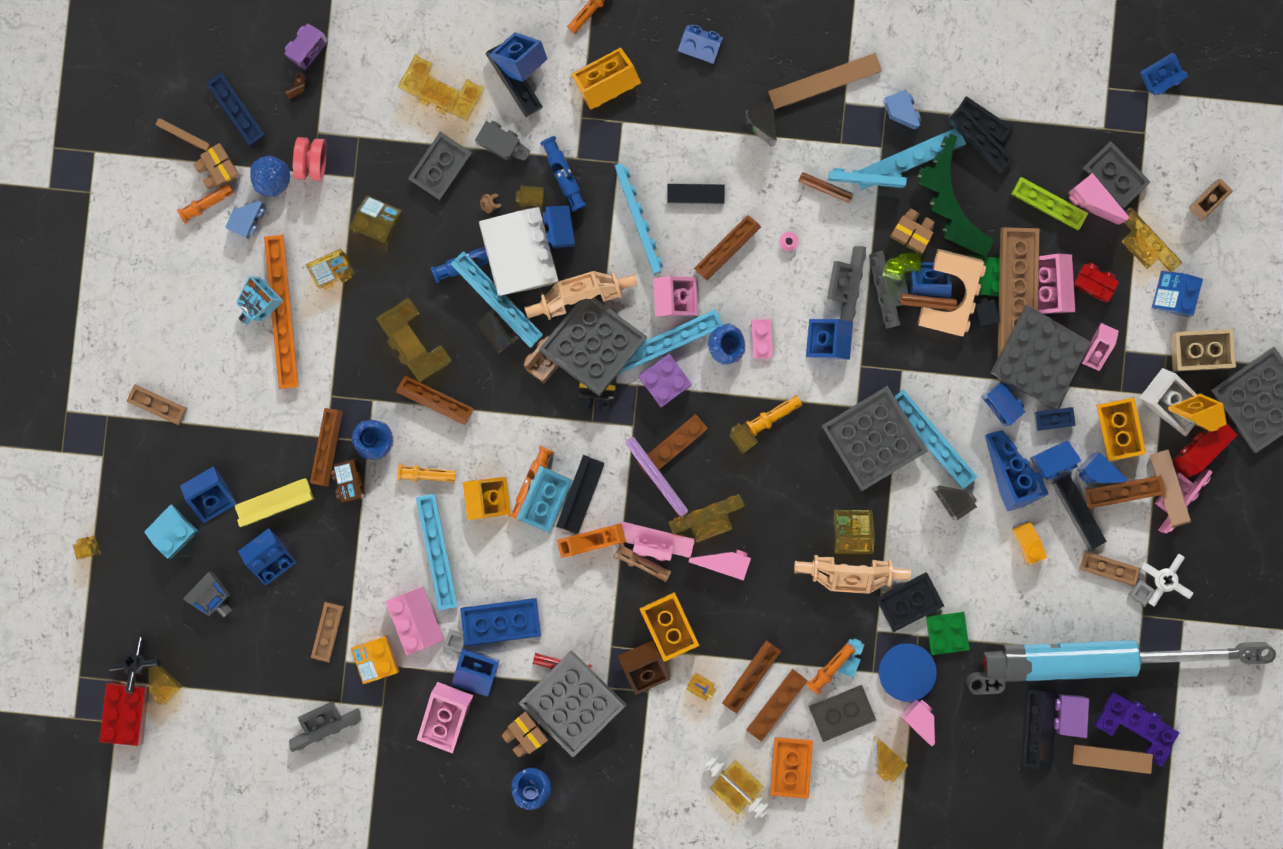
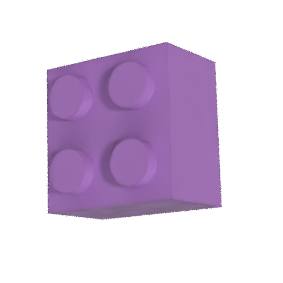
M670 353L638 376L660 408L692 386V383Z

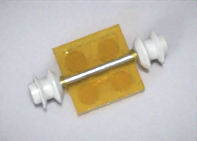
M718 756L715 759L711 757L705 763V771L710 770L712 772L711 777H719L709 789L737 815L749 804L748 812L754 811L756 813L755 818L758 816L762 818L769 810L767 808L768 803H761L762 797L756 799L754 797L764 786L736 759L724 771L725 763H718Z

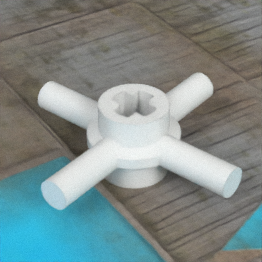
M1178 554L1169 569H1162L1160 571L1146 562L1141 564L1140 568L1155 577V584L1157 586L1148 602L1150 605L1155 607L1162 594L1172 590H1176L1188 599L1191 598L1193 592L1178 583V576L1176 574L1185 559L1184 556ZM1164 577H1168L1169 584L1165 583Z

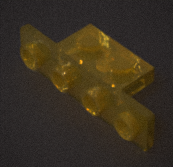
M1131 207L1125 211L1129 219L1124 223L1131 232L1121 242L1146 269L1151 267L1157 260L1170 272L1178 268L1182 261L1157 236L1151 227Z
M740 495L731 496L719 503H713L701 510H695L683 517H677L669 522V526L673 534L691 528L698 543L731 530L732 526L727 513L743 508L744 503Z

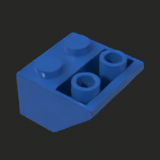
M569 206L545 207L546 212L543 213L545 227H549V231L546 232L547 243L552 245V249L575 246Z
M1064 441L1030 457L1036 471L1046 480L1059 476L1062 470L1065 472L1077 468V463L1081 462L1079 455L1069 441Z
M269 528L238 551L244 564L265 585H268L297 563L280 539Z
M463 648L451 685L488 697L500 660Z

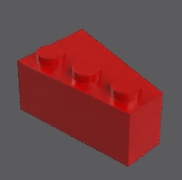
M1227 423L1216 431L1205 429L1203 432H1199L1193 438V441L1187 444L1172 459L1175 471L1181 473L1186 478L1201 472L1237 434Z

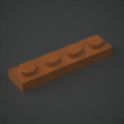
M747 215L694 268L695 271L708 281L761 228L759 223Z
M407 376L403 378L396 391L463 425H466L474 408Z
M324 408L310 479L312 484L329 486L343 411Z
M695 414L647 455L659 470L708 428ZM638 462L637 464H638V465L640 466V468L646 473V475L650 478V476L647 474V472L644 470V468H643V467L641 466V464Z
M1162 475L1085 489L1088 509L1166 494Z
M766 641L722 704L737 714L781 650Z
M792 668L746 730L762 742L808 680Z

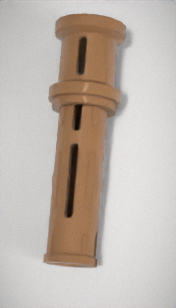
M623 543L619 545L613 557L614 559L619 558L630 567L634 565L664 580V582L667 581L671 573L670 570L624 547Z

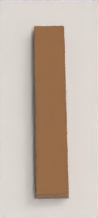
M876 53L770 90L768 95L773 109L777 110L880 73L882 69Z

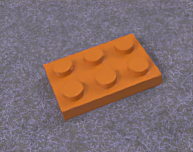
M774 737L770 796L809 799L813 740Z

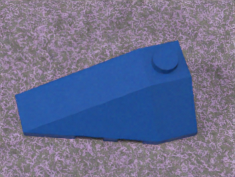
M1003 430L985 435L999 493L1007 512L1023 508L1049 494L1040 474L1034 472L1029 466L1030 462L1020 455L1016 445Z

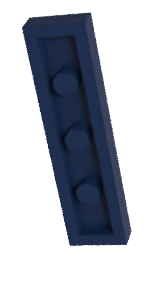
M222 72L206 83L250 147L266 136Z

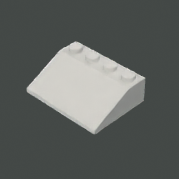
M539 207L479 222L498 296L546 287L558 282Z

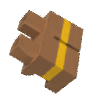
M220 143L201 154V159L193 164L199 174L206 170H209L211 173L210 176L203 179L208 189L216 186L222 187L231 180L241 177Z
M910 209L905 216L901 217L890 238L905 245L914 230L906 247L921 255L933 234L932 229L935 222L925 218L922 225H919L915 222L919 213Z
M526 711L510 723L508 729L502 734L507 743L514 738H517L520 742L513 749L518 757L526 753H532L548 741V737L538 725L536 726L537 723Z

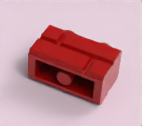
M1083 264L1073 281L1074 287L1105 303L1109 302L1119 283L1115 279L1116 276L1110 272H1105V274L1098 270L1099 267L1095 264Z

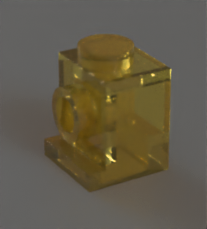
M96 536L78 539L76 541L77 544L73 545L77 560L100 554Z

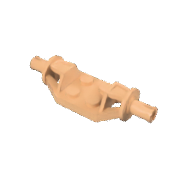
M592 271L559 281L545 297L544 294H541V303L525 307L527 317L529 319L545 314L548 320H551V317L566 314L564 305L575 304L586 298L592 299L601 294L603 302L616 297L620 299L622 298L621 292L623 289L638 286L635 273L618 279L614 272L610 276Z
M814 555V561L812 562L795 561L794 573L811 574L813 582L817 580L830 591L869 594L884 585L890 587L893 580L910 581L911 569L894 568L892 560H888V562L872 560L871 567L865 565L849 566L847 564L835 565L834 557H818V555ZM819 571L824 572V573H826V574H829V577L825 576L824 574L820 573Z

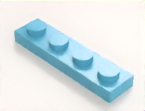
M833 168V171L828 173V181L898 188H904L907 179L902 177V174L897 173L883 176L882 172L864 174L862 170H852L851 173L844 172L845 169Z

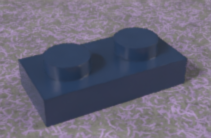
M1073 407L1034 412L1036 431L1076 426Z

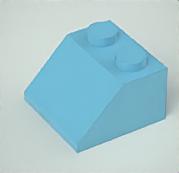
M171 504L144 532L152 544L167 559H172L199 530Z

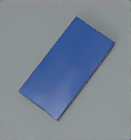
M537 598L460 608L465 646L541 636Z

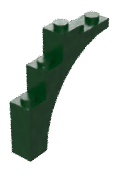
M949 134L948 137L944 136L940 147L943 149L940 155L936 154L932 164L935 165L934 168L926 166L925 169H920L917 175V179H919L918 184L938 193L937 196L934 195L931 199L929 206H932L930 211L951 220L950 223L946 222L942 233H944L943 238L986 257L994 239L982 233L968 220L955 198L951 183L950 165L952 152L958 137Z

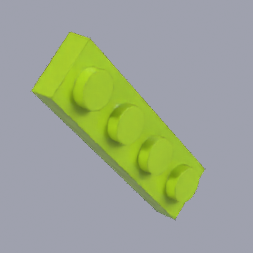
M1022 177L1019 178L1011 193L1014 197L1077 231L1080 230L1088 215L1087 212Z

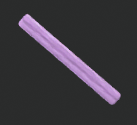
M634 437L629 438L626 441L627 447L680 517L684 516L688 512L686 506Z

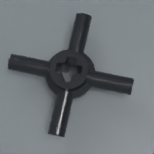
M137 638L134 654H128L122 663L109 666L110 672L125 671L129 675L125 690L129 694L133 693L136 677H142L150 667L161 665L160 659L145 660L141 656L145 641L143 638Z

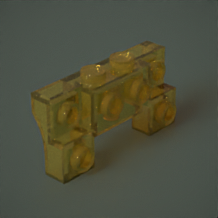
M415 54L408 69L401 78L398 88L415 96L418 102L428 107L430 104L436 107L435 111L443 115L447 112L468 122L475 105L477 106L485 89L484 86H479L466 79L461 91L428 76L433 62L420 58L419 55Z
M408 297L376 319L389 337L387 340L388 344L393 350L396 348L400 353L397 357L403 365L407 364L417 380L422 382L433 373L447 366L452 360L442 345L430 353L424 348L408 322L420 315Z

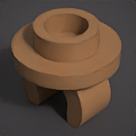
M484 194L482 196L480 205L486 213H491L493 210L501 207V204L496 205L493 203V199L497 198L498 194H492L491 196Z

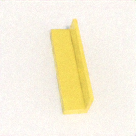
M301 479L235 505L239 516L237 520L239 526H247L314 500L307 479Z

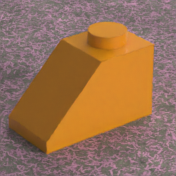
M1031 522L1012 528L1025 564L1030 565L1047 558L1042 542Z

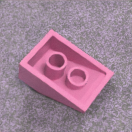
M1093 173L1068 192L1070 195L1069 200L1072 204L1078 205L1081 209L1118 225L1129 219V216Z
M437 682L431 692L417 740L453 753L474 695Z

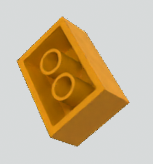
M675 592L640 608L664 662L699 646Z

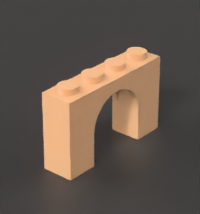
M937 249L933 269L959 277L964 282L965 295L961 303L957 305L956 310L921 307L917 322L919 326L959 336H964V332H968L970 327V321H968L969 314H973L976 304L973 302L974 296H978L981 284H978L979 278L984 276L986 266L983 265V260Z

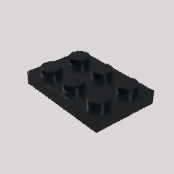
M927 572L875 598L893 633L944 607Z

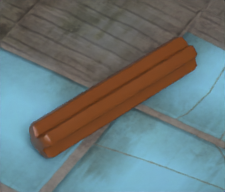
M802 172L798 181L847 203L853 197L852 192Z
M901 294L900 297L902 305L956 310L957 301L955 299Z

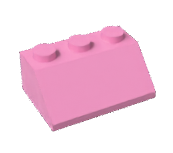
M1052 254L1039 256L1038 311L1040 313L1061 314L1075 312L1072 255Z
M424 587L385 601L406 655L444 640Z

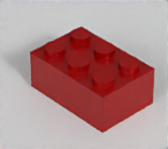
M112 682L106 684L100 742L132 746L143 744L149 686L135 685L133 693L129 694L125 692L127 684Z

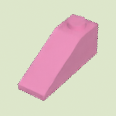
M737 550L736 553L727 552L689 558L688 562L744 580L751 558L747 557L748 553Z

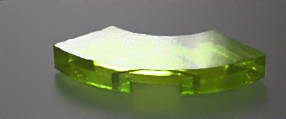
M904 253L899 254L896 258L889 259L884 266L882 277L901 280L902 275L906 272L919 271L921 268V254Z

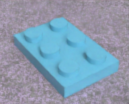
M539 466L516 519L550 533L573 480Z

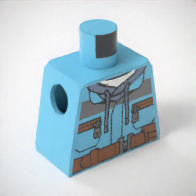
M249 276L237 299V305L243 310L239 320L244 324H249L251 319L263 321L283 300L261 277Z

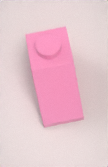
M1101 323L1091 340L1082 364L1100 371L1116 345L1119 331Z

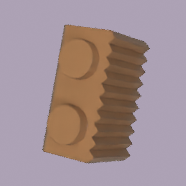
M1218 179L1191 203L1189 210L1199 220H1203L1233 190L1222 179Z

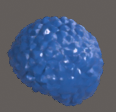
M265 156L254 161L250 167L252 186L261 195L269 197L279 195L286 190L290 183L291 176L288 164L279 160V158Z
M730 323L717 327L709 336L708 350L714 360L722 365L738 362L745 353V340L741 330Z
M377 420L361 421L352 435V444L362 458L367 460H377L385 457L391 450L394 442L389 426Z
M536 768L524 769L512 779V796L516 805L526 810L540 808L552 794L550 779H548L544 772Z

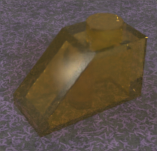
M161 666L150 667L149 692L153 695L152 699L157 704L161 705L162 703L166 705L183 686Z

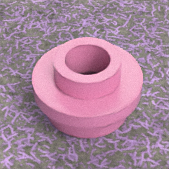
M792 232L784 233L779 240L780 247L785 251L795 250L798 246V237ZM787 238L792 239L793 243L791 245L786 244L785 240Z

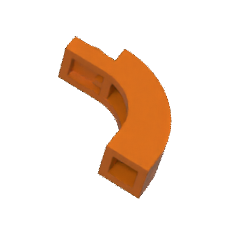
M621 523L557 540L561 559L626 542Z

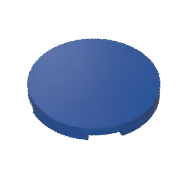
M904 643L894 646L885 653L879 664L878 676L882 687L890 696L900 701L909 702L923 698L930 692L936 681V665L932 656L925 649L915 644Z

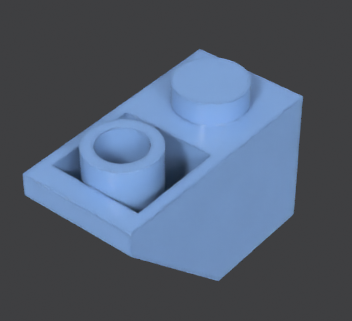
M907 90L884 98L883 102L890 119L914 130L920 126L921 117L919 112H915L913 108L914 99L911 93L908 94Z
M256 201L233 210L225 228L249 239L250 236H254L257 230L256 223L258 219H261L265 213V204Z

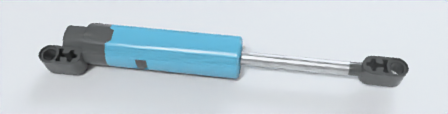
M1135 640L1003 645L1002 651L983 653L984 672L971 673L966 679V684L973 694H998L1004 691L1005 682L1138 676L1141 664L1239 659L1244 664H1268L1275 660L1276 651L1266 642L1239 643L1235 648L1154 652H1139V645ZM1263 650H1269L1267 655L1261 656ZM975 680L981 681L979 686L972 687V683Z

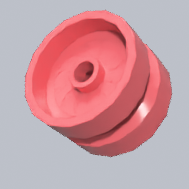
M297 137L293 154L294 179L305 180L309 174L312 181H323L327 156L325 139H314L312 144H310L308 138Z

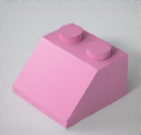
M678 276L654 278L655 317L698 316L697 278Z
M915 700L904 710L900 717L928 744L933 746L935 744L934 715L931 713L933 709L923 700L920 702Z

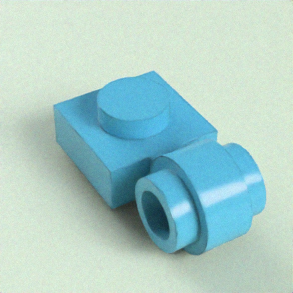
M849 639L848 643L856 652L837 671L854 677L861 660L856 658L855 655H861L864 644L857 639Z

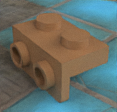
M549 336L542 339L537 344V349L532 354H529L524 361L525 369L542 383H545L558 368L557 364L540 353L539 350Z

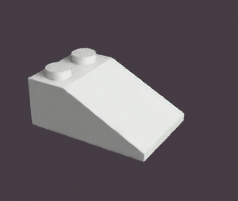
M1162 368L1139 399L1184 436H1187L1195 425L1172 413L1168 407L1197 394L1176 373Z

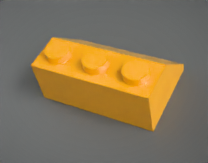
M622 48L571 74L590 110L601 106L608 100L616 98L618 95L633 89L641 83L633 64Z
M1134 397L1096 405L1108 461L1146 454Z

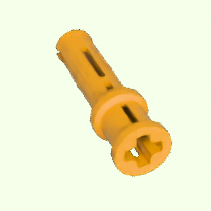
M795 395L771 411L760 413L759 417L751 422L747 421L746 425L755 437L763 429H769L776 420L802 406V403L798 396Z
M399 463L397 480L409 479L414 482L431 480L455 483L456 470L420 468L418 465L403 466L402 463Z

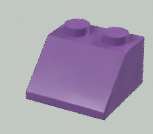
M308 23L305 27L302 26L298 30L297 38L288 43L284 53L287 58L305 71L328 42L320 30Z
M1059 694L1058 699L1055 700V710H1058V715L1054 719V729L1057 730L1058 734L1087 738L1089 698L1080 695Z

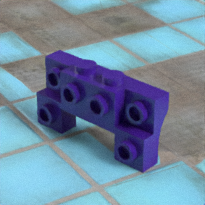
M1111 692L1093 725L1113 736L1119 724H1122L1150 742L1144 753L1153 754V762L1162 767L1180 733L1162 722V717L1153 711L1150 714L1144 711L1145 706L1136 701L1133 704L1118 694Z

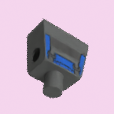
M212 571L208 572L183 598L208 616H212L217 611L225 618L232 611L225 603L230 594Z

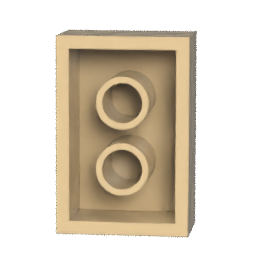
M1233 329L1174 332L1170 334L1173 372L1231 369L1236 367Z

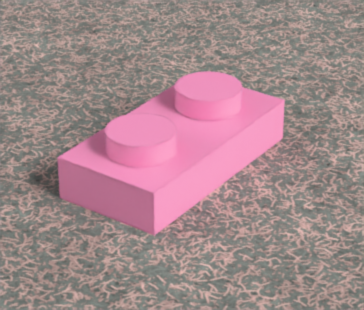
M771 319L751 320L753 359L772 358Z

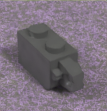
M493 120L491 123L485 121L475 139L476 144L505 160L515 157L526 161L531 151L520 143L516 133L508 130V132L502 130V126Z

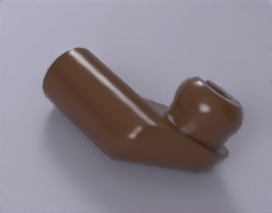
M297 73L295 75L294 87L285 90L288 99L298 96L305 91L308 81L303 73Z

